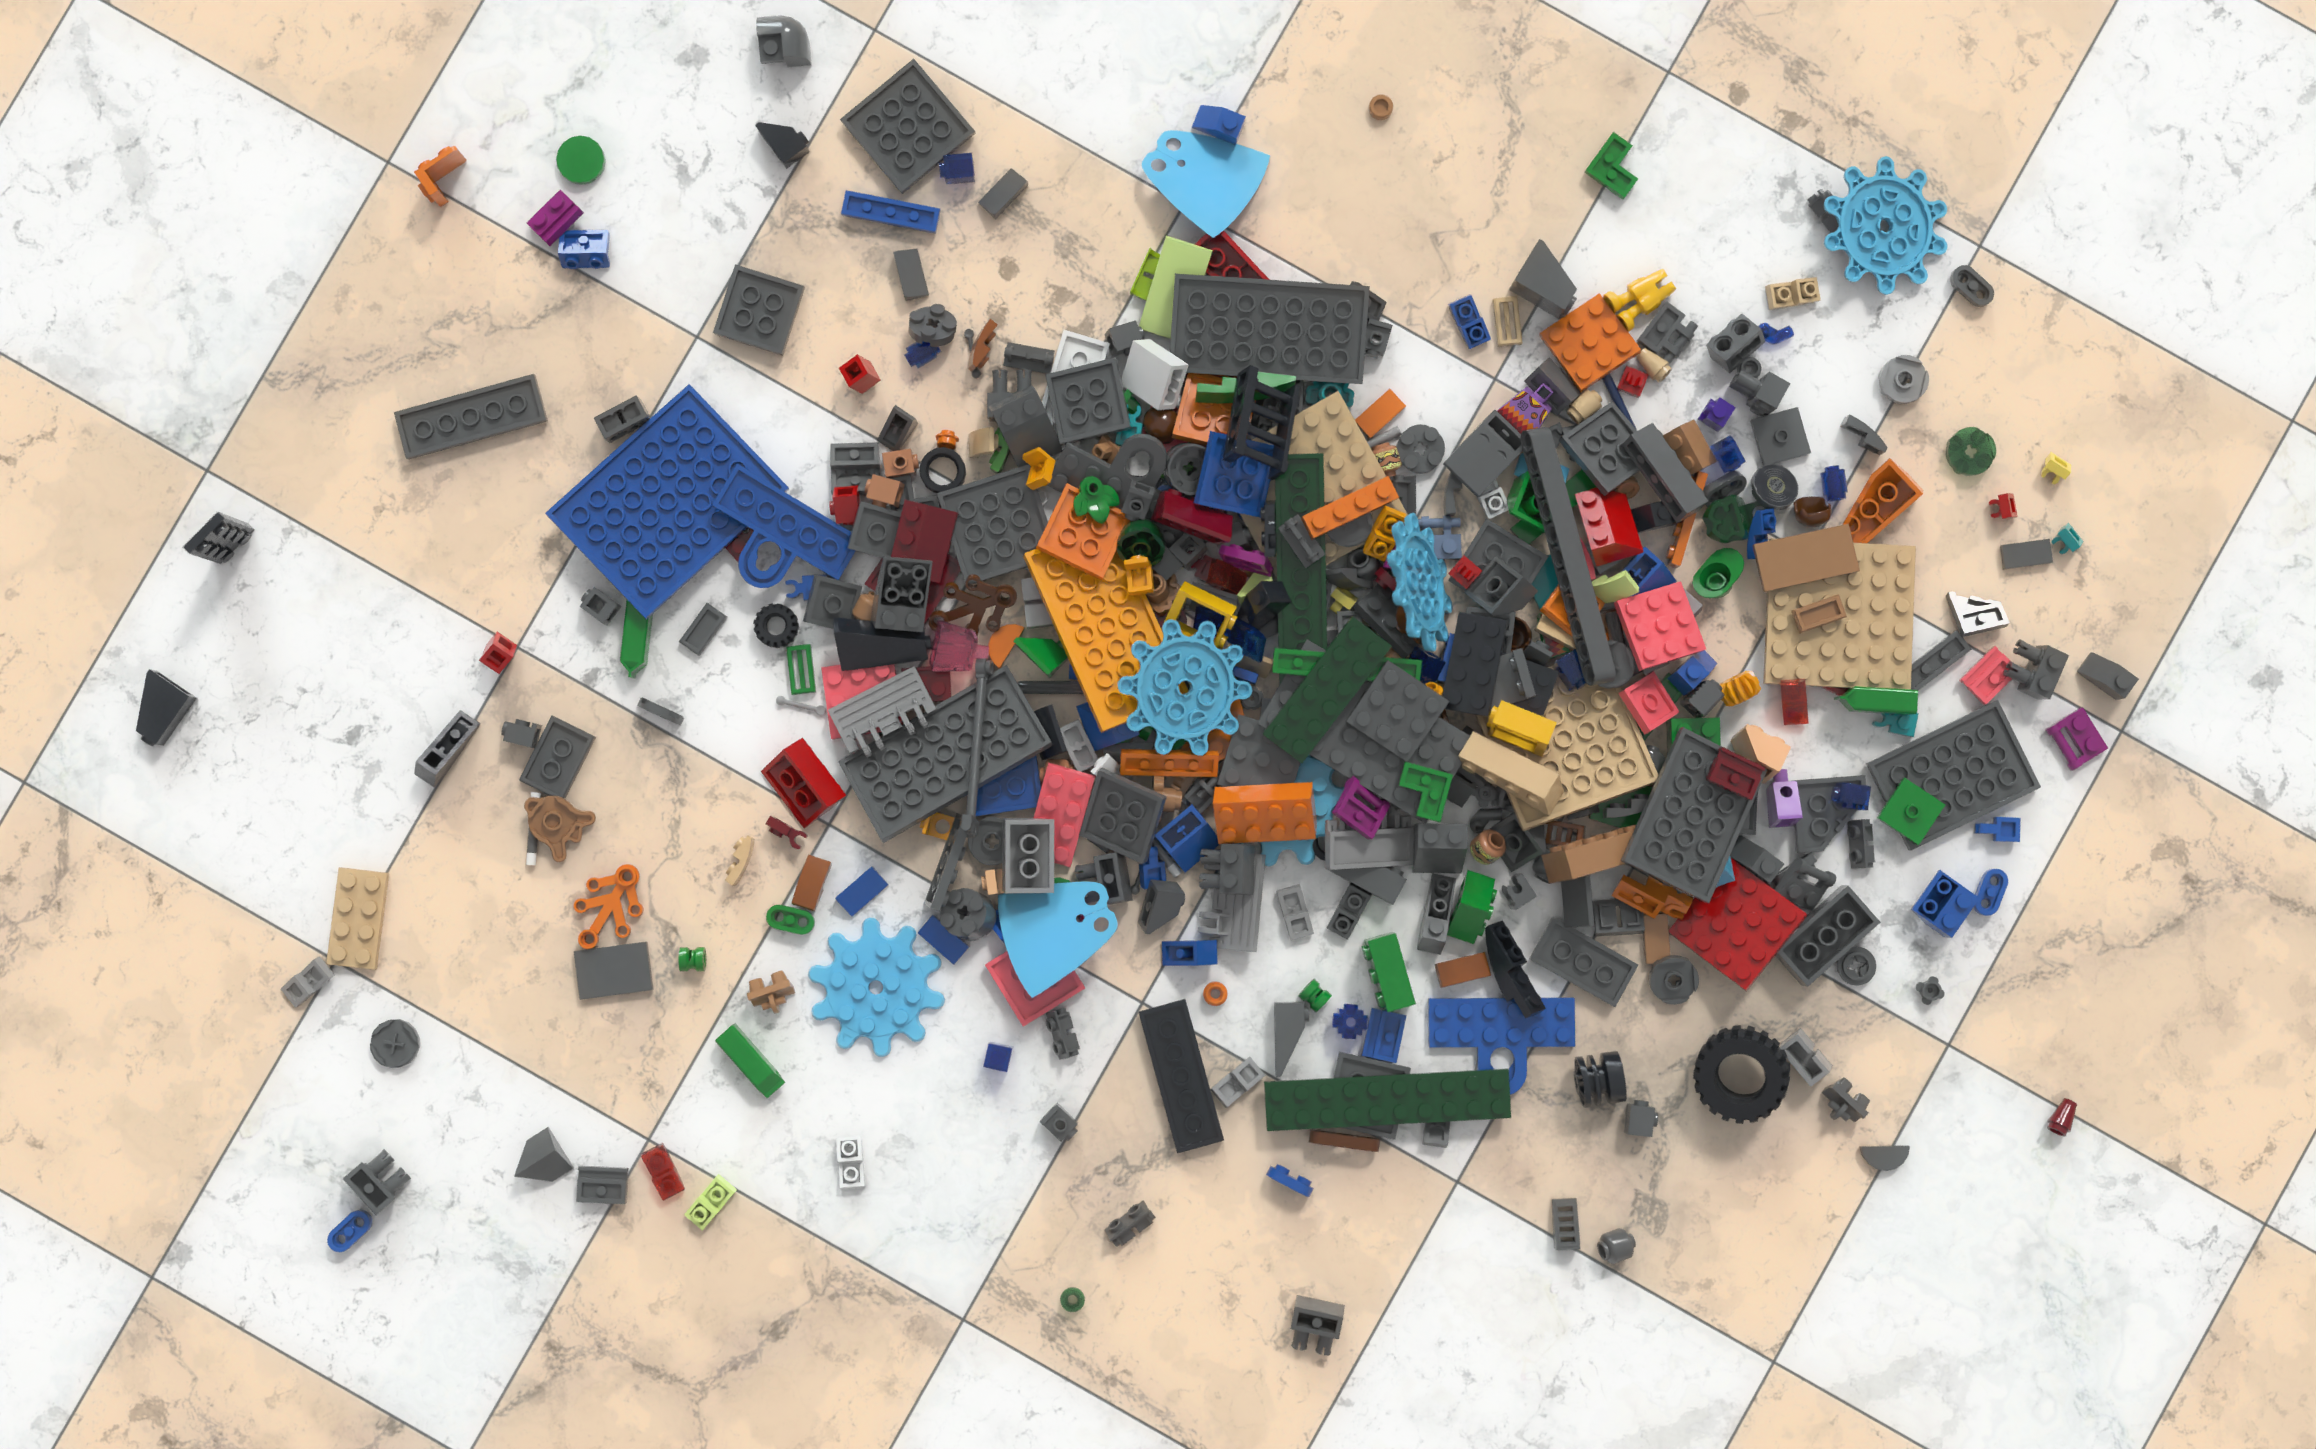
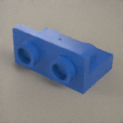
M566 230L559 237L558 256L562 268H609V231Z

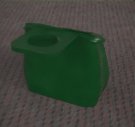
M1734 494L1713 501L1702 516V520L1707 527V536L1724 544L1748 539L1751 522L1754 517L1753 510L1757 506L1762 505L1757 501L1745 505L1744 500Z

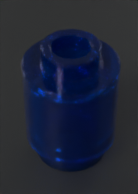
M922 341V344L915 342L905 348L908 353L904 354L911 367L916 365L919 369L937 358V354L941 350L939 347L930 346L929 342Z
M1839 465L1825 467V472L1820 473L1823 496H1826L1827 502L1846 499L1848 489L1845 469H1839Z

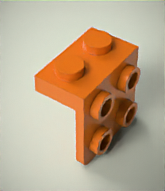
M456 146L443 148L439 151L437 157L431 161L426 160L422 162L418 169L414 171L421 182L418 185L421 192L431 203L435 201L440 207L449 201L436 182L467 161Z

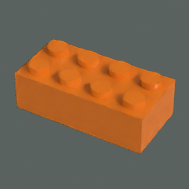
M1313 782L1215 787L1213 809L1218 844L1316 839L1317 816Z

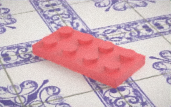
M1048 763L1034 818L1054 819V863L1071 867L1095 775Z

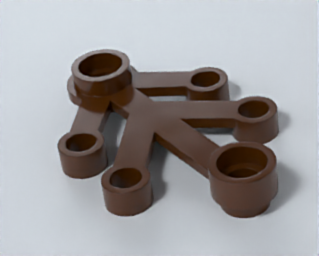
M971 574L966 579V588L970 591L978 590L989 595V597H977L959 590L956 583L949 582L944 587V596L948 599H957L965 602L967 605L947 612L934 611L929 619V627L935 632H942L947 628L950 621L974 613L970 623L964 629V636L967 639L973 640L978 636L979 625L986 608L994 605L996 606L993 615L987 618L986 628L991 632L999 630L1005 608L1015 604L1017 592L1010 585L1003 584L994 587L981 582L978 575ZM974 580L977 584L971 585L969 581ZM952 588L955 592L949 593L947 589ZM1001 593H1006L1009 597L1005 598ZM936 617L943 618V621L936 620ZM995 621L997 625L992 626L989 622ZM968 629H973L976 633L971 634L968 632Z

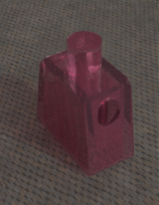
M938 620L929 664L932 671L935 672L970 671L974 659L988 658L989 646L977 644L978 637L973 630Z

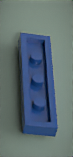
M846 190L841 215L936 234L941 210L940 208Z

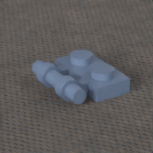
M1448 515L1443 516V518L1430 519L1429 516H1421V519H1418L1421 531L1428 527L1443 528V535H1434V552L1438 560L1462 558L1461 534H1451V527L1461 526L1460 518H1451Z

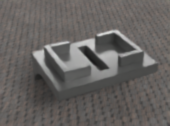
M1618 899L1592 901L1595 937L1644 933L1643 912ZM1615 906L1620 907L1622 927L1617 925Z

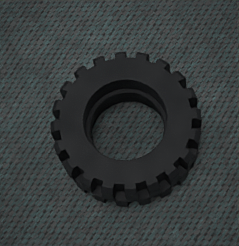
M1736 1025L1730 1030L1724 1028L1719 1030L1717 1035L1713 1034L1708 1038L1707 1043L1702 1046L1693 1071V1079L1696 1081L1694 1087L1696 1093L1701 1095L1700 1101L1702 1104H1708L1710 1106L1709 1111L1712 1114L1716 1115L1718 1112L1723 1115L1722 1120L1736 1119L1737 1124H1743L1744 1120L1754 1123L1758 1122L1759 1117L1765 1119L1770 1116L1771 1112L1777 1110L1781 1105L1790 1081V1063L1786 1060L1787 1054L1785 1050L1779 1048L1780 1043L1775 1038L1771 1040L1768 1037L1769 1033L1764 1030L1761 1033L1754 1031L1755 1027L1753 1026L1741 1029V1025ZM1734 1054H1743L1754 1058L1765 1071L1763 1086L1760 1090L1751 1094H1739L1729 1090L1719 1077L1721 1062L1726 1057Z

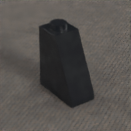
M149 669L146 673L136 732L142 735L140 739L150 746H164L197 698L157 670Z

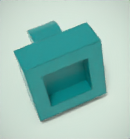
M2067 523L2059 530L2058 535L2053 538L2051 543L2055 544L2057 541H2063L2065 547L2059 553L2064 554L2069 548L2074 552L2081 547L2084 541L2073 527Z

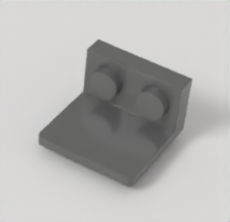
M1522 648L1513 650L1512 653L1501 655L1491 709L1494 706L1499 707L1501 700L1512 704L1536 697Z

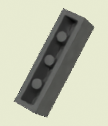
M1653 423L1631 434L1622 444L1676 523L1695 514L1708 502L1703 490L1697 486L1690 472L1683 466L1676 452L1670 448L1661 431Z

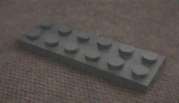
M535 374L394 412L405 457L408 460L548 421Z

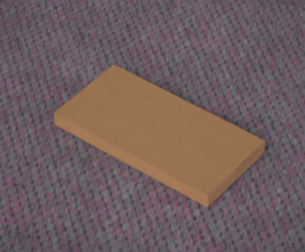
M1849 524L1752 545L1763 592L1860 571Z

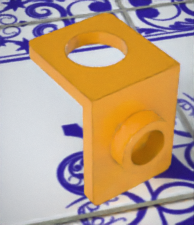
M938 812L921 821L920 828L923 829L922 834L947 840L955 817ZM942 819L948 821L950 825L949 831L945 834H940L936 830V823Z

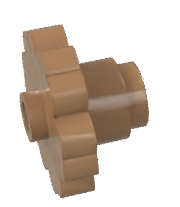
M1152 568L1154 592L1147 593L1146 597L1153 612H1156L1158 616H1164L1169 612L1181 586L1177 583L1178 579L1175 574L1165 581Z
M1153 776L1151 790L1167 796L1162 812L1181 810L1182 791H1176V788L1164 787V776Z

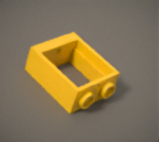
M1184 581L1165 621L1170 619L1176 620L1180 625L1181 632L1185 636L1189 637L1196 634V629L1178 621L1187 598L1224 615L1225 618L1214 639V645L1222 650L1228 638L1224 634L1227 628L1232 629L1237 619L1234 616L1237 607Z
M1501 700L1499 707H1493L1486 726L1490 727L1489 736L1543 757L1557 722Z

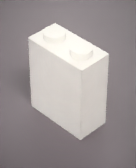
M1151 339L1133 340L1121 379L1122 385L1157 410L1175 409L1188 364Z

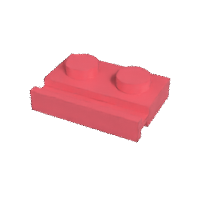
M1993 646L1959 681L1983 705H1986L2012 680V678L2003 675L2004 670H2009L2005 667L2010 660L1996 646Z

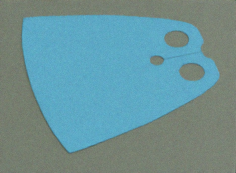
M1171 130L1161 134L1157 140L1156 150L1148 153L1143 159L1142 168L1150 181L1179 211L1214 238L1237 218L1251 200L1265 175L1270 155L1239 144L1234 145L1215 137ZM1170 138L1178 139L1181 147L1176 151L1169 150L1166 146V141ZM1155 159H1161L1166 163V168L1161 172H1157L1152 169L1151 162ZM1184 160L1186 164L1180 167L1177 165V161Z
M1097 882L1054 883V893H1003L998 895V913L1005 946L1019 980L1032 998L1078 968L1115 933L1118 922L1115 913L1108 909L1107 901L1109 896L1104 885ZM1090 891H1096L1100 897L1098 903L1092 906L1086 904V894ZM1079 914L1085 916L1082 922L1076 921V917ZM1100 917L1106 918L1109 922L1108 928L1103 932H1098L1094 928V922Z

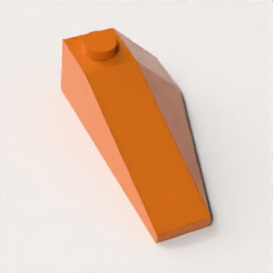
M1889 458L1871 474L1842 525L1849 524L1853 543H1868L1923 495L1924 490L1907 472Z

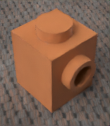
M911 448L882 453L886 478L905 475L915 476V469L920 468L918 455H913Z
M872 474V478L867 480L865 486L866 498L872 500V504L886 508L887 505L899 508L905 484L897 480Z

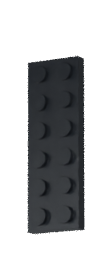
M1181 999L1138 1011L1177 1154L1224 1141L1186 1000Z

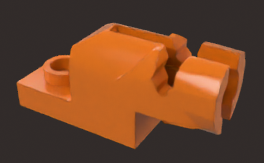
M1624 874L1611 895L1654 919L1661 911L1673 918L1682 920L1693 900V897L1684 892L1678 894L1676 888L1667 886L1651 876L1648 877L1643 885Z

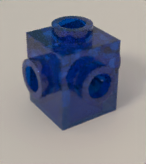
M1344 1004L1343 1008H1337V1013H1333L1332 1028H1336V1032L1342 1034V1038L1356 1039V1035H1362V1030H1367L1368 1015H1363L1364 1010L1358 1009L1357 1004ZM1350 1017L1355 1019V1024L1352 1027L1346 1024L1347 1019Z

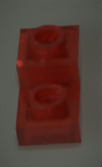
M1212 559L1206 583L1219 587L1222 591L1237 595L1246 584L1247 575L1240 569L1222 560Z
M1806 679L1781 680L1784 725L1809 724Z
M664 1143L641 1153V1158L650 1172L652 1182L663 1201L685 1190L681 1177Z

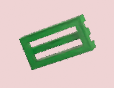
M811 644L786 647L791 695L816 693ZM802 650H806L810 688H806ZM792 651H797L801 689L796 688Z

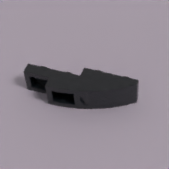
M1503 920L1485 927L1490 964L1504 998L1507 1002L1515 1000L1525 1019L1541 1013L1546 1007L1531 984L1528 975L1521 967L1527 963V960L1512 937L1510 930Z

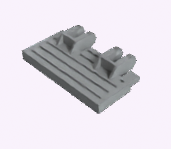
M913 666L828 709V712L848 752L852 753L859 749L854 740L857 738L864 754L868 758L872 756V753L863 737L864 734L871 732L876 746L883 750L885 745L876 728L879 727L883 736L902 727L898 719L901 716L909 734L913 735L915 734V728L906 713L914 709L921 726L925 729L929 727V724L919 706L923 705L927 714L937 709L916 667Z
M1390 805L1388 813L1385 815L1373 839H1366L1347 824L1345 829V822L1334 814L1333 820H1325V869L1337 870L1413 865L1414 828L1411 827V816H1400L1399 808L1395 805Z
M1255 854L1253 895L1219 893V889H1214L1212 909L1222 910V914L1199 912V917L1202 919H1217L1216 928H1210L1209 926L1198 927V932L1220 934L1219 938L1209 937V940H1217V948L1257 952L1266 855ZM1204 864V869L1211 871L1220 870V865Z

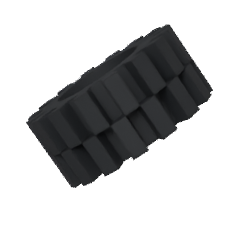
M772 603L768 604L769 606L762 607V610L757 612V617L753 622L757 638L769 647L780 648L788 646V643H792L794 637L798 634L799 623L797 616L790 608L782 604ZM776 616L783 618L785 630L779 635H772L767 629L768 621Z

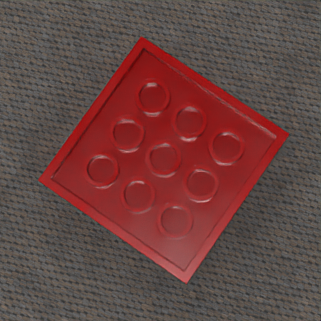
M1731 858L1735 881L1716 887L1709 903L1694 898L1683 919L1676 920L1669 929V934L1747 992L1804 921L1807 913Z

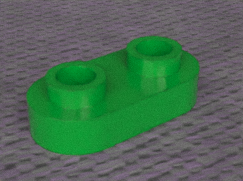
M774 905L769 908L766 914L767 923L774 929L803 935L811 932L815 926V918L812 913L798 908ZM781 912L784 915L782 921L776 920V913ZM802 917L807 920L805 927L799 925V920Z

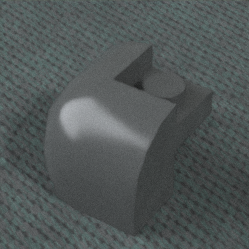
M782 15L757 17L756 29L761 64L786 62L787 67L812 65L809 38L806 29L798 20Z

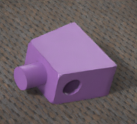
M1781 769L1773 777V783L1766 788L1769 828L1792 827L1803 818L1797 781H1788L1787 769Z

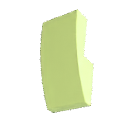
M1626 570L1610 578L1605 574L1592 581L1595 595L1604 603L1615 602L1639 593V586Z
M718 1174L684 1215L703 1231L737 1189Z

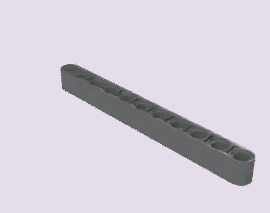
M1548 427L1524 430L1520 437L1521 446L1584 680L1589 686L1612 682L1616 677L1615 666L1552 433Z

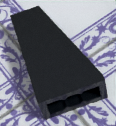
M834 618V637L842 671L928 660V650H932L931 636H926L925 628L923 632L875 628L872 622L868 620Z

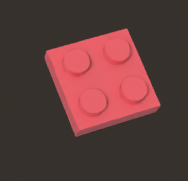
M1654 671L1618 693L1644 735L1679 713L1678 708Z

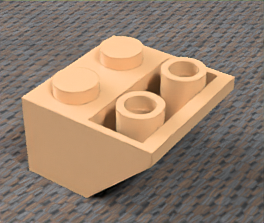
M1747 724L1731 739L1736 754L1767 769L1762 781L1763 784L1780 772L1791 746L1785 744L1783 739L1764 733L1763 729L1756 725Z

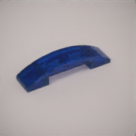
M1198 606L1196 607L1193 628L1198 630L1202 622H1212L1216 626V634L1214 636L1216 637L1225 616L1209 608ZM1237 618L1232 629L1227 628L1224 634L1228 637L1226 642L1240 646L1243 649V655L1259 663L1262 662L1266 644L1265 636L1252 625Z

